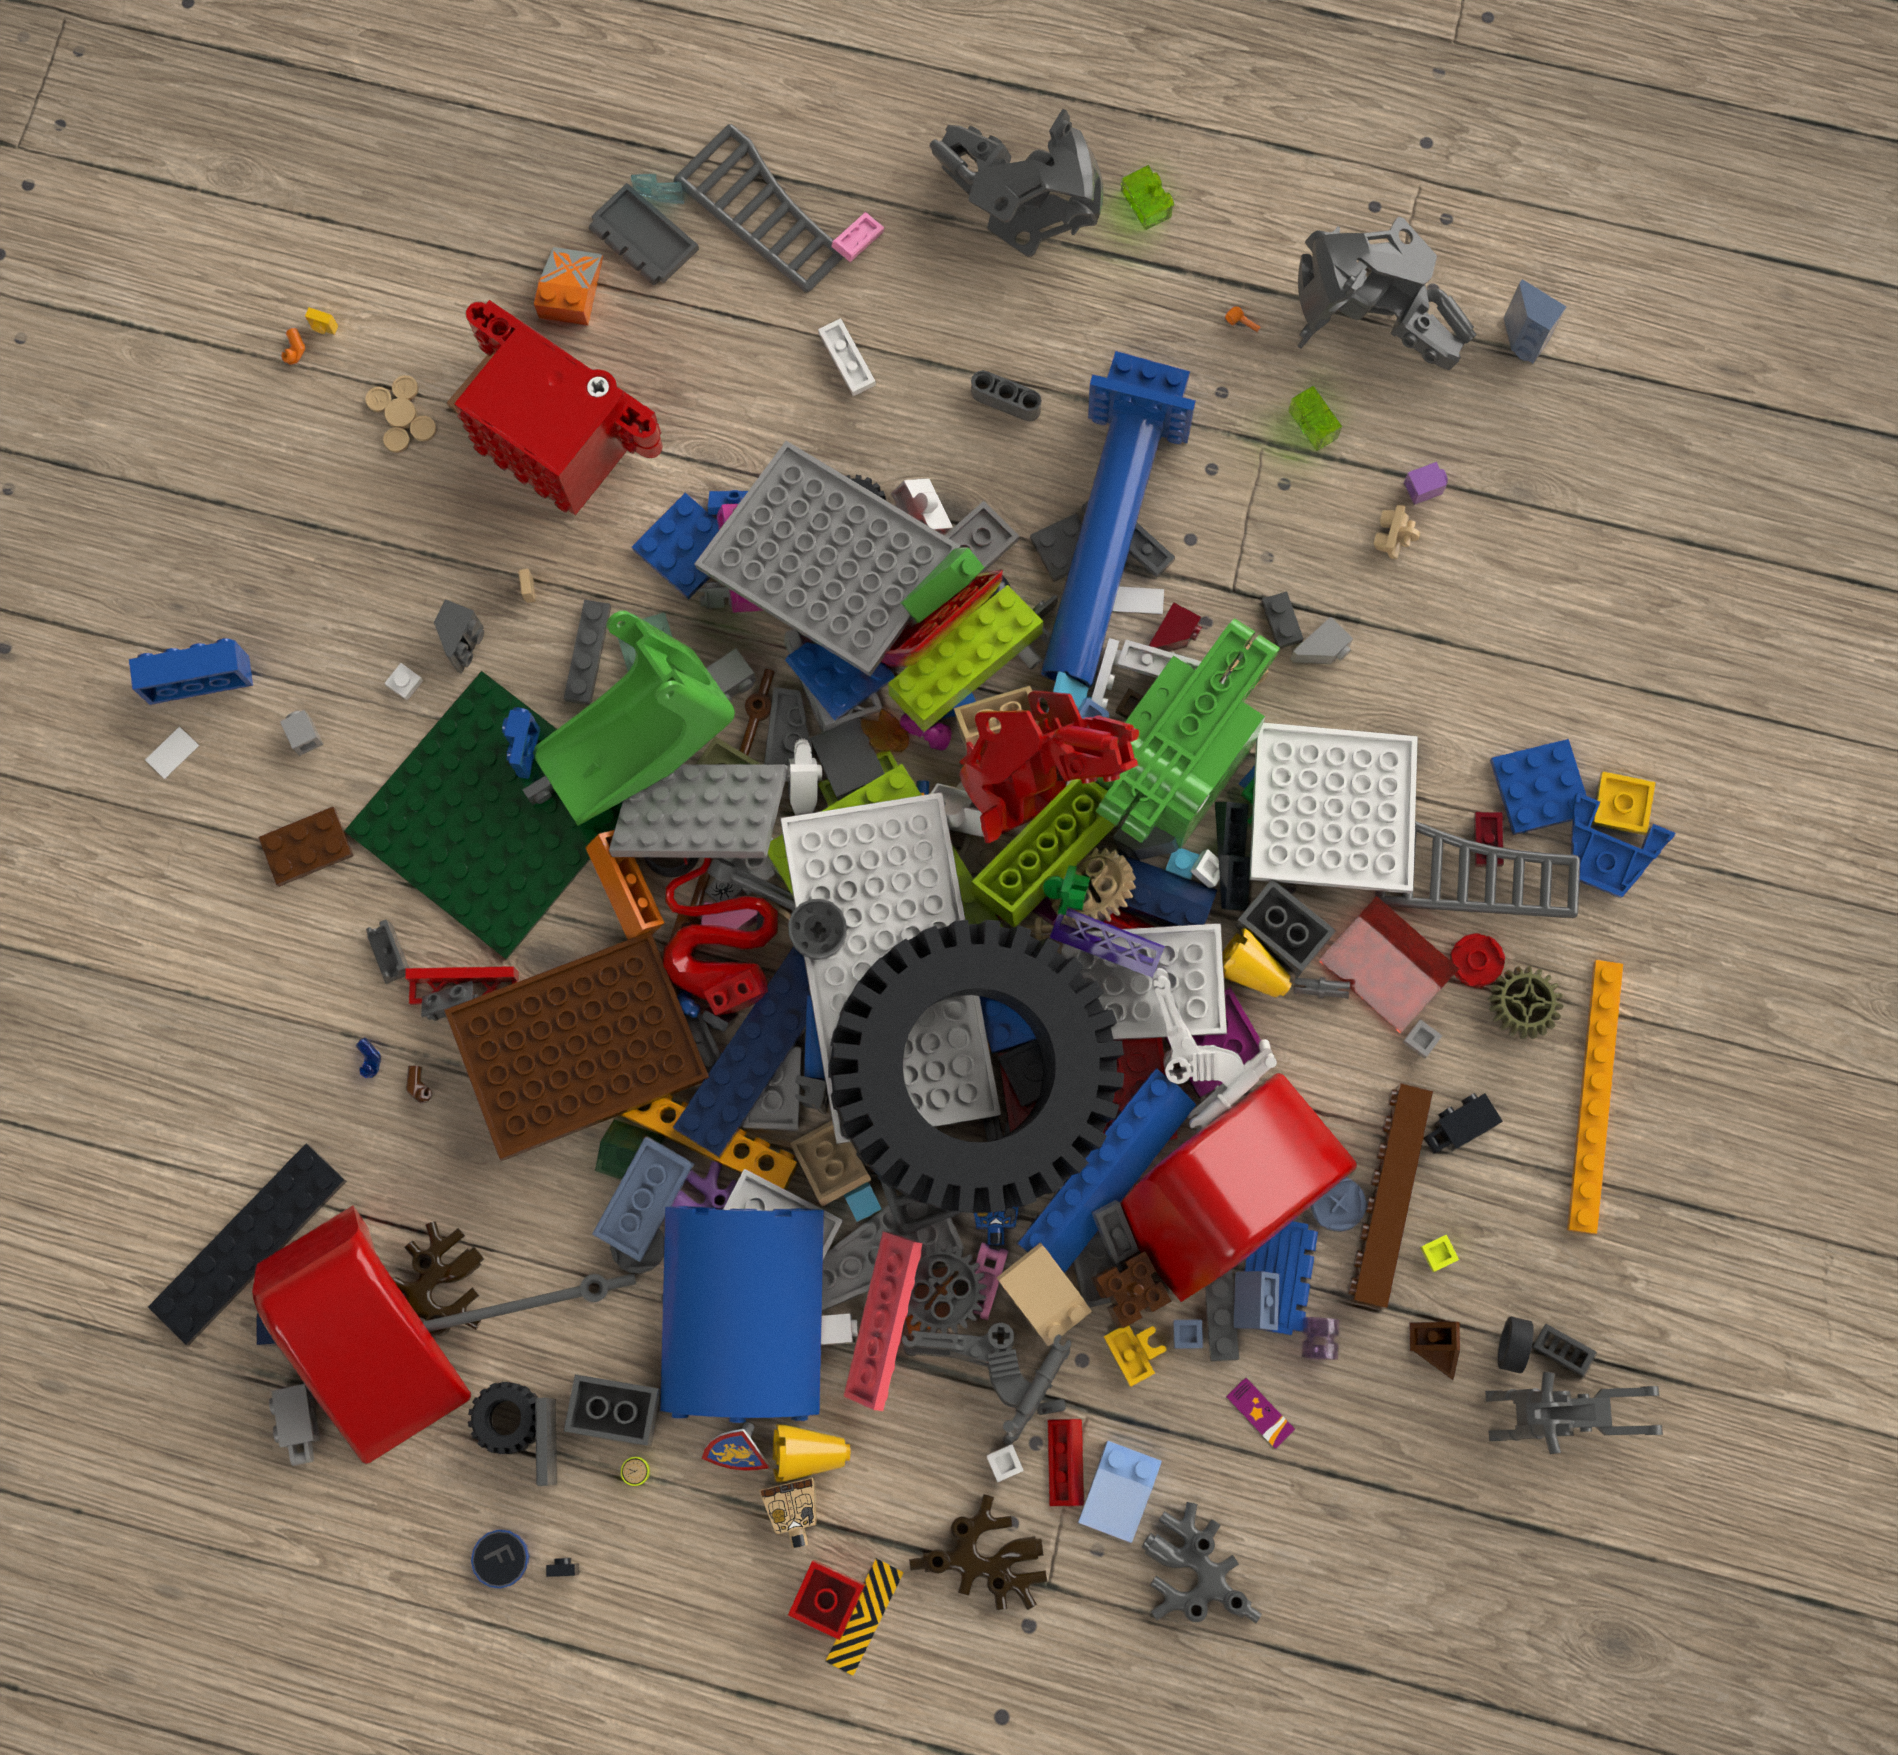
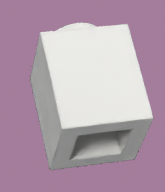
M851 1314L822 1316L821 1346L854 1343L853 1337H858L857 1320H852Z

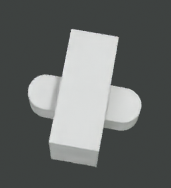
M930 479L904 480L891 493L899 509L940 534L945 535L953 528Z
M962 782L957 787L937 783L930 794L942 793L949 830L984 837L980 822L982 813L968 796Z

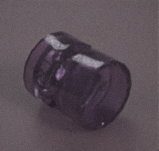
M1303 1317V1334L1307 1336V1339L1302 1341L1301 1357L1338 1360L1339 1344L1335 1342V1338L1339 1336L1340 1320ZM1315 1338H1326V1345L1315 1344Z

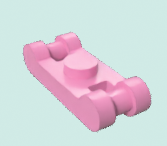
M982 1243L976 1260L980 1267L975 1273H984L985 1278L980 1280L979 1284L987 1285L986 1290L980 1291V1294L986 1296L987 1300L984 1301V1304L978 1303L983 1312L974 1310L973 1313L980 1315L981 1319L988 1320L999 1284L997 1277L1002 1274L1008 1250L1000 1248V1251L989 1248L990 1245ZM986 1258L996 1261L994 1269L984 1266Z

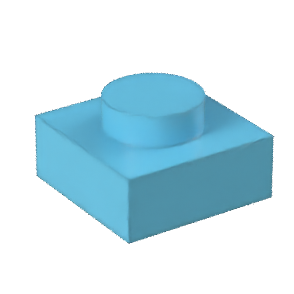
M1178 848L1176 852L1171 853L1165 871L1191 880L1192 873L1190 871L1199 854Z

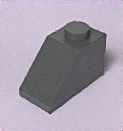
M1156 826L1143 843H1140L1121 830V827L1113 837L1117 851L1127 858L1133 856L1138 860L1173 853L1179 848L1174 836Z

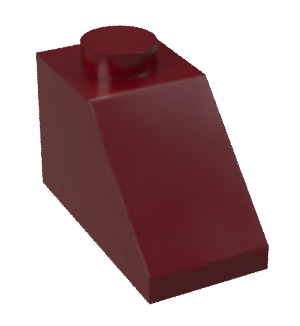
M1173 602L1149 646L1167 652L1187 647L1191 640H1197L1203 627L1199 626L1201 616Z

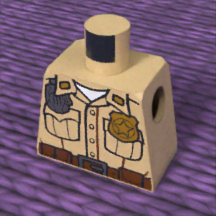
M809 1478L759 1490L775 1533L788 1532L791 1548L808 1545L805 1527L817 1525L815 1479Z

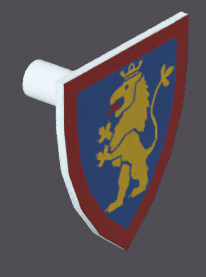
M749 1422L744 1423L742 1429L722 1433L713 1438L706 1445L701 1458L715 1465L734 1470L751 1471L770 1468L769 1463L751 1439L754 1425Z

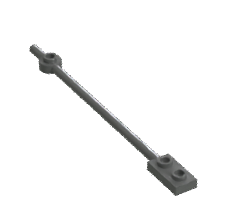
M634 1273L607 1280L601 1275L591 1274L583 1279L580 1286L424 1321L423 1324L431 1332L582 1296L589 1302H599L604 1299L609 1290L635 1285L636 1279ZM591 1283H597L600 1287L596 1294H592L589 1291Z

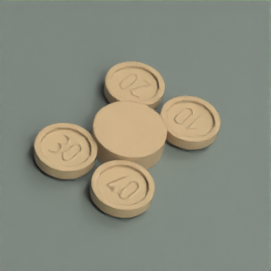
M407 375L398 377L392 384V391L396 399L392 400L389 391L383 387L370 389L365 398L370 410L374 412L385 411V418L392 428L384 434L383 442L385 447L393 453L403 452L409 446L410 437L405 431L406 429L410 428L412 436L422 442L432 439L436 434V424L428 416L417 417V411L413 403L409 401L417 395L419 388L416 380Z

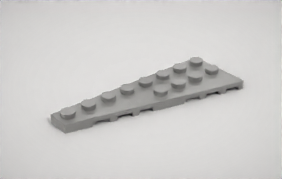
M912 1202L902 1206L907 1222L941 1210L919 1202ZM887 1205L881 1212L865 1222L826 1253L823 1259L822 1311L869 1291L883 1231L923 1243L921 1249L922 1256L926 1255L925 1248L927 1246L932 1253L936 1252L937 1244H940L943 1252L946 1251L948 1245L952 1246L954 1254L959 1248L964 1250L951 1217L907 1235H901L898 1232L890 1207Z

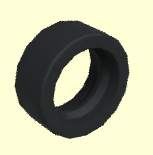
M1512 1316L1508 1317L1499 1343V1369L1519 1374L1523 1373L1527 1366L1533 1343L1534 1326L1532 1321Z

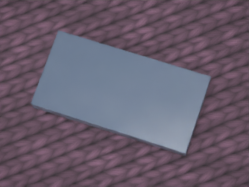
M645 1137L592 1235L635 1260L642 1261L665 1219V1207H671L694 1163L649 1137Z

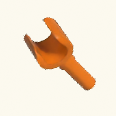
M1238 306L1231 308L1225 315L1226 321L1231 325H1235L1240 321L1256 332L1261 328L1244 316L1243 310Z

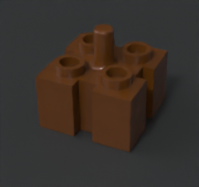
M1139 1251L1121 1261L1120 1264L1123 1268L1119 1271L1116 1267H1110L1091 1277L1101 1298L1109 1297L1112 1305L1107 1307V1310L1117 1328H1125L1143 1318L1139 1312L1143 1309L1146 1312H1154L1172 1302L1162 1282L1152 1280L1150 1274L1156 1272L1146 1251Z

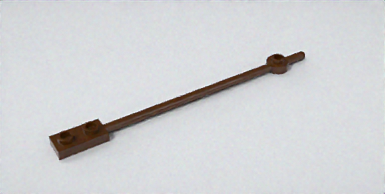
M770 669L764 670L758 692L750 695L745 702V710L749 721L739 751L749 756L759 721H763L770 716L771 702L767 696L775 674ZM756 702L763 704L760 709H755L753 705ZM707 871L698 878L690 906L702 904L711 876ZM678 914L670 940L678 929L691 924L701 925L702 919L697 918L698 916ZM696 945L695 947H693V950H692V953H691V956H692L693 958H694V955H695V952H696V949H697V946H698V945Z

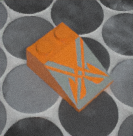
M553 247L540 277L535 296L534 307L538 317L589 325L603 254Z

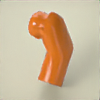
M291 328L286 331V336L291 346L281 354L282 360L289 365L298 363L305 351V345L297 328Z

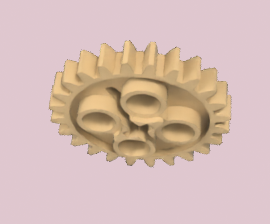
M1095 848L1092 855L1087 854L1076 865V875L1083 876L1084 873H1087L1101 899V903L1098 904L1090 887H1088L1083 910L1068 909L1099 921L1105 918L1110 922V914L1119 915V906H1128L1125 899L1133 897L1129 890L1136 888L1133 883L1136 877L1132 872V867L1123 855L1119 856L1115 850L1110 854L1107 848L1100 854L1098 849ZM1049 898L1052 902L1053 910L1058 915L1061 898ZM1064 915L1063 920L1069 926L1074 923L1079 928L1075 919Z

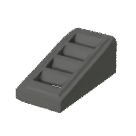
M1548 1324L1544 1325L1532 1349L1583 1379L1597 1356L1595 1350ZM1550 1334H1552L1555 1338L1547 1350L1544 1348V1345ZM1561 1340L1566 1342L1559 1355L1554 1354ZM1572 1346L1576 1349L1570 1360L1567 1361L1564 1358ZM1581 1352H1583L1586 1356L1580 1367H1578L1575 1363Z

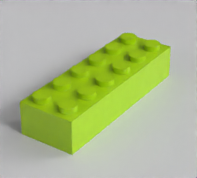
M1007 585L965 619L917 664L908 666L888 683L889 696L925 732L1037 639L1043 632V620Z
M1081 779L1072 780L971 881L974 897L1011 926L1016 927L1046 897L1043 892L1045 880L1051 876H1058L1063 879L1066 876L1068 866H1076L1115 827L1114 824L1096 813L1098 806L1108 791L1096 782L1082 784Z

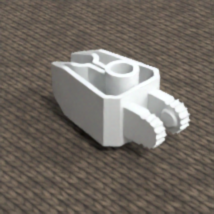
M805 738L796 740L794 758H788V765H785L787 769L785 781H788L789 799L795 815L813 813L817 803V781H822V765H817L816 759L811 757V747Z

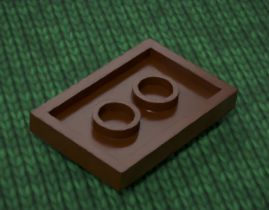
M334 807L259 836L275 883L279 887L354 856Z

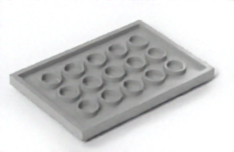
M785 764L681 765L668 777L623 801L609 849L612 857L767 858L787 775Z

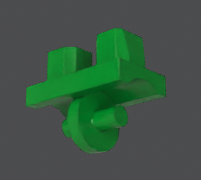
M1068 866L1064 880L1058 876H1051L1043 884V892L1047 897L1051 899L1061 898L1058 914L1066 915L1068 908L1083 910L1090 877L1076 875L1077 866Z

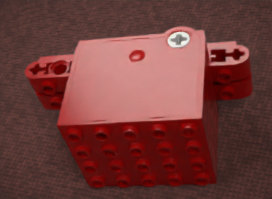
M488 300L486 304L474 302L468 306L466 318L474 333L473 336L479 343L478 347L488 356L492 354L493 356L456 400L454 406L458 412L457 417L464 424L462 427L468 432V438L474 444V450L484 457L489 455L500 469L504 471L509 469L514 473L513 476L524 485L528 482L535 487L534 491L542 498H551L555 501L554 504L564 513L570 511L575 516L624 456L626 451L632 454L636 452L645 458H655L660 455L663 444L655 412L620 389L612 374L601 369L592 370L491 300Z

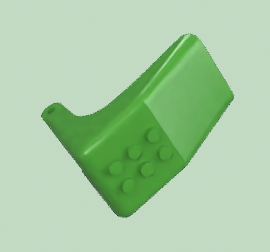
M625 610L611 615L606 623V627L611 634L635 649L636 656L631 669L600 698L538 743L533 751L535 761L566 806L577 826L671 775L727 727L735 716L733 705L690 647Z

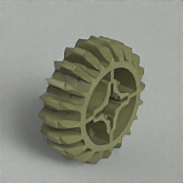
M1517 966L1514 969V973L1507 970L1504 972L1505 978L1499 976L1496 979L1498 985H1493L1490 989L1496 995H1490L1488 1001L1496 1003V1005L1491 1006L1489 1012L1498 1013L1493 1018V1021L1498 1022L1501 1019L1503 1024L1500 1026V1030L1503 1031L1507 1027L1511 1028L1509 1031V1036L1511 1037L1517 1031H1519L1520 1039H1525L1527 1032L1531 1039H1535L1538 1033L1544 1036L1547 1034V1028L1553 1029L1556 1026L1553 1020L1561 1018V1015L1555 1010L1563 1009L1564 1005L1556 1002V1000L1563 997V994L1554 993V990L1559 985L1557 983L1552 985L1548 983L1552 978L1551 975H1547L1543 979L1541 977L1542 969H1538L1532 974V967L1527 966L1523 973L1522 968ZM1523 982V987L1520 989L1519 994L1505 996L1510 985ZM1534 986L1541 991L1544 998L1538 997L1535 994ZM1524 997L1531 1003L1527 1008L1523 1006L1524 1004H1521V1000ZM1507 1007L1513 1008L1517 1012L1518 1020L1509 1013ZM1546 1009L1540 1021L1528 1023L1532 1011Z

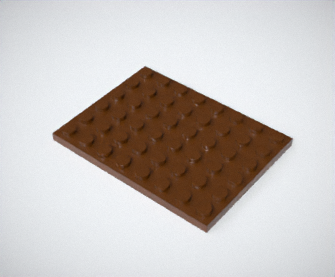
M651 931L444 1010L501 1162L703 1083L705 1079L709 1078L668 973L663 967L664 964Z

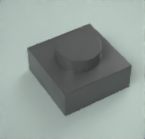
M546 776L523 789L532 805L544 803L555 792Z

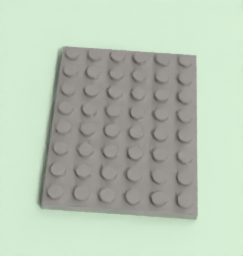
M785 441L695 562V567L871 676L884 658L885 653L892 647L911 620L912 616L903 607L901 602L953 549L961 547L959 544L790 442Z

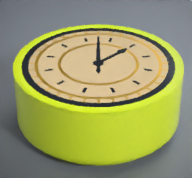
M631 1457L621 1467V1477L628 1485L639 1486L649 1478L650 1467L643 1458Z

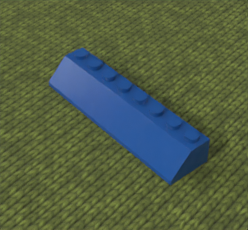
M1157 1068L1154 1069L1105 1130L1104 1134L1107 1135L1105 1141L1099 1149L1091 1151L1086 1160L1089 1163L1080 1173L1068 1177L1064 1182L1065 1185L1057 1191L1016 1244L1028 1253L1041 1242L1065 1273L1098 1231L1092 1212L1114 1200L1122 1201L1194 1109L1196 1104Z

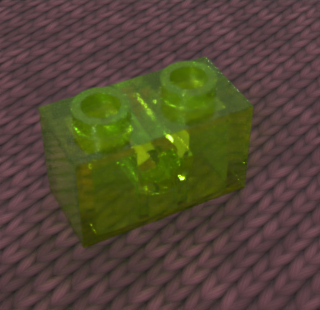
M1149 165L1122 178L1121 192L1144 230L1172 217L1173 198L1169 192L1165 193L1158 173H1153Z
M1314 386L1291 399L1288 411L1316 451L1338 439L1342 425Z

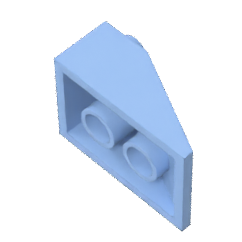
M1106 1441L1078 1523L1132 1543L1162 1461Z

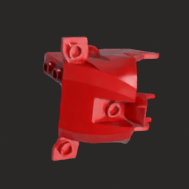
M1032 691L1028 694L1031 712L1025 710L981 711L975 715V723L979 738L975 746L971 742L966 743L967 754L959 762L961 765H964L960 770L959 777L968 796L982 813L980 822L985 843L997 840L1002 830L1008 832L1032 821L1066 787L1065 781L1081 779L1082 784H1088L1097 781L1099 777H1103L1104 782L1120 779L1121 773L1138 766L1137 758H1134L1131 742L1138 739L1139 730L1135 729L1131 724L1099 715L1081 718L1074 699L1069 693ZM1041 698H1044L1048 703L1049 709L1047 713L1042 711L1040 707ZM991 718H996L1000 722L1001 730L999 733H994L990 729L989 720ZM1056 766L1064 780L1057 781Z

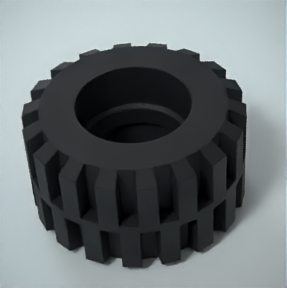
M511 1382L494 1383L489 1388L481 1390L479 1392L481 1395L478 1398L475 1397L472 1401L474 1406L473 1409H469L468 1415H471V1421H468V1427L472 1428L473 1432L471 1435L473 1439L478 1440L477 1444L481 1448H486L491 1453L515 1454L526 1450L528 1445L536 1441L535 1400L538 1396L532 1393L528 1387ZM504 1401L515 1403L521 1413L520 1425L510 1435L497 1433L492 1424L494 1409Z

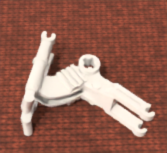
M1157 968L1156 974L1162 976H1158V979H1153L1154 990L1165 1020L1166 1034L1171 1044V1049L1163 1058L1167 1078L1176 1084L1186 1082L1189 1077H1193V1081L1219 1080L1223 1082L1220 1086H1216V1090L1197 1107H1194L1188 1115V1118H1192L1189 1122L1190 1128L1201 1125L1200 1128H1197L1198 1133L1227 1109L1232 1108L1231 1105L1252 1088L1270 1068L1275 1067L1277 1061L1274 1058L1269 1041L1265 1039L1259 1042L1260 1052L1244 1065L1239 1055L1231 1050L1214 1045L1197 1046L1177 1011L1167 972L1162 968ZM1179 1062L1181 1068L1175 1070L1173 1064Z

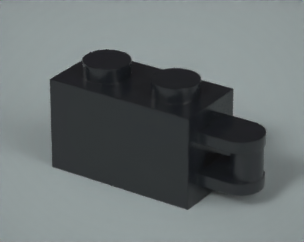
M1473 1093L1461 1101L1464 1106L1455 1111L1451 1106L1438 1114L1440 1120L1434 1123L1437 1130L1423 1137L1433 1154L1447 1146L1453 1152L1503 1122L1486 1093L1479 1097L1476 1093ZM1439 1133L1445 1141L1442 1145H1440L1435 1137Z

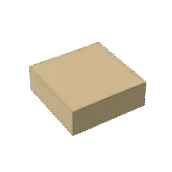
M529 569L519 570L521 595L527 603L536 602L533 576Z

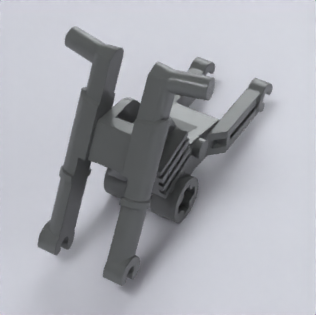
M1005 1323L994 1324L984 1336L918 1332L915 1330L912 1331L914 1339L911 1342L907 1340L906 1336H902L903 1350L908 1356L926 1355L957 1358L988 1367L990 1382L999 1399L1006 1406L1016 1408L1015 1412H1017L1012 1421L1008 1420L1003 1424V1429L1006 1431L1003 1437L1005 1445H1011L1014 1441H1017L1025 1425L1034 1415L1048 1388L1051 1389L1053 1386L1051 1383L1064 1360L1069 1357L1071 1347L1070 1340H1067L1066 1344L1061 1346L1059 1343L1061 1335L1058 1334L1054 1338L1052 1348L1040 1369L1035 1371L1036 1376L1032 1383L1023 1378L1019 1370L1016 1350H1013L1014 1333L1012 1328ZM998 1336H1004V1345L997 1344Z
M1543 1372L1541 1390L1532 1388L1485 1391L1486 1402L1513 1401V1404H1516L1517 1415L1515 1429L1488 1430L1489 1441L1542 1439L1545 1436L1551 1455L1561 1453L1557 1436H1574V1428H1580V1432H1592V1427H1595L1604 1436L1663 1435L1662 1425L1612 1426L1610 1398L1659 1396V1386L1600 1389L1593 1398H1589V1394H1577L1578 1398H1571L1570 1391H1553L1555 1373Z

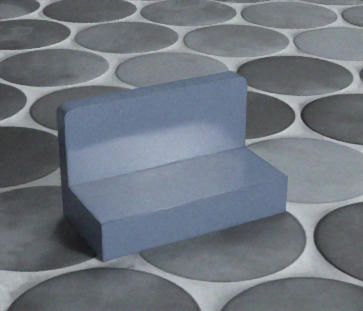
M1263 1271L1236 1272L1234 1328L1278 1330L1279 1274Z

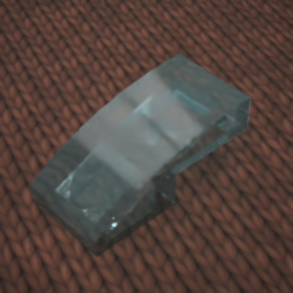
M656 174L631 175L633 188L640 195L659 202L684 204V192L681 182L658 183Z

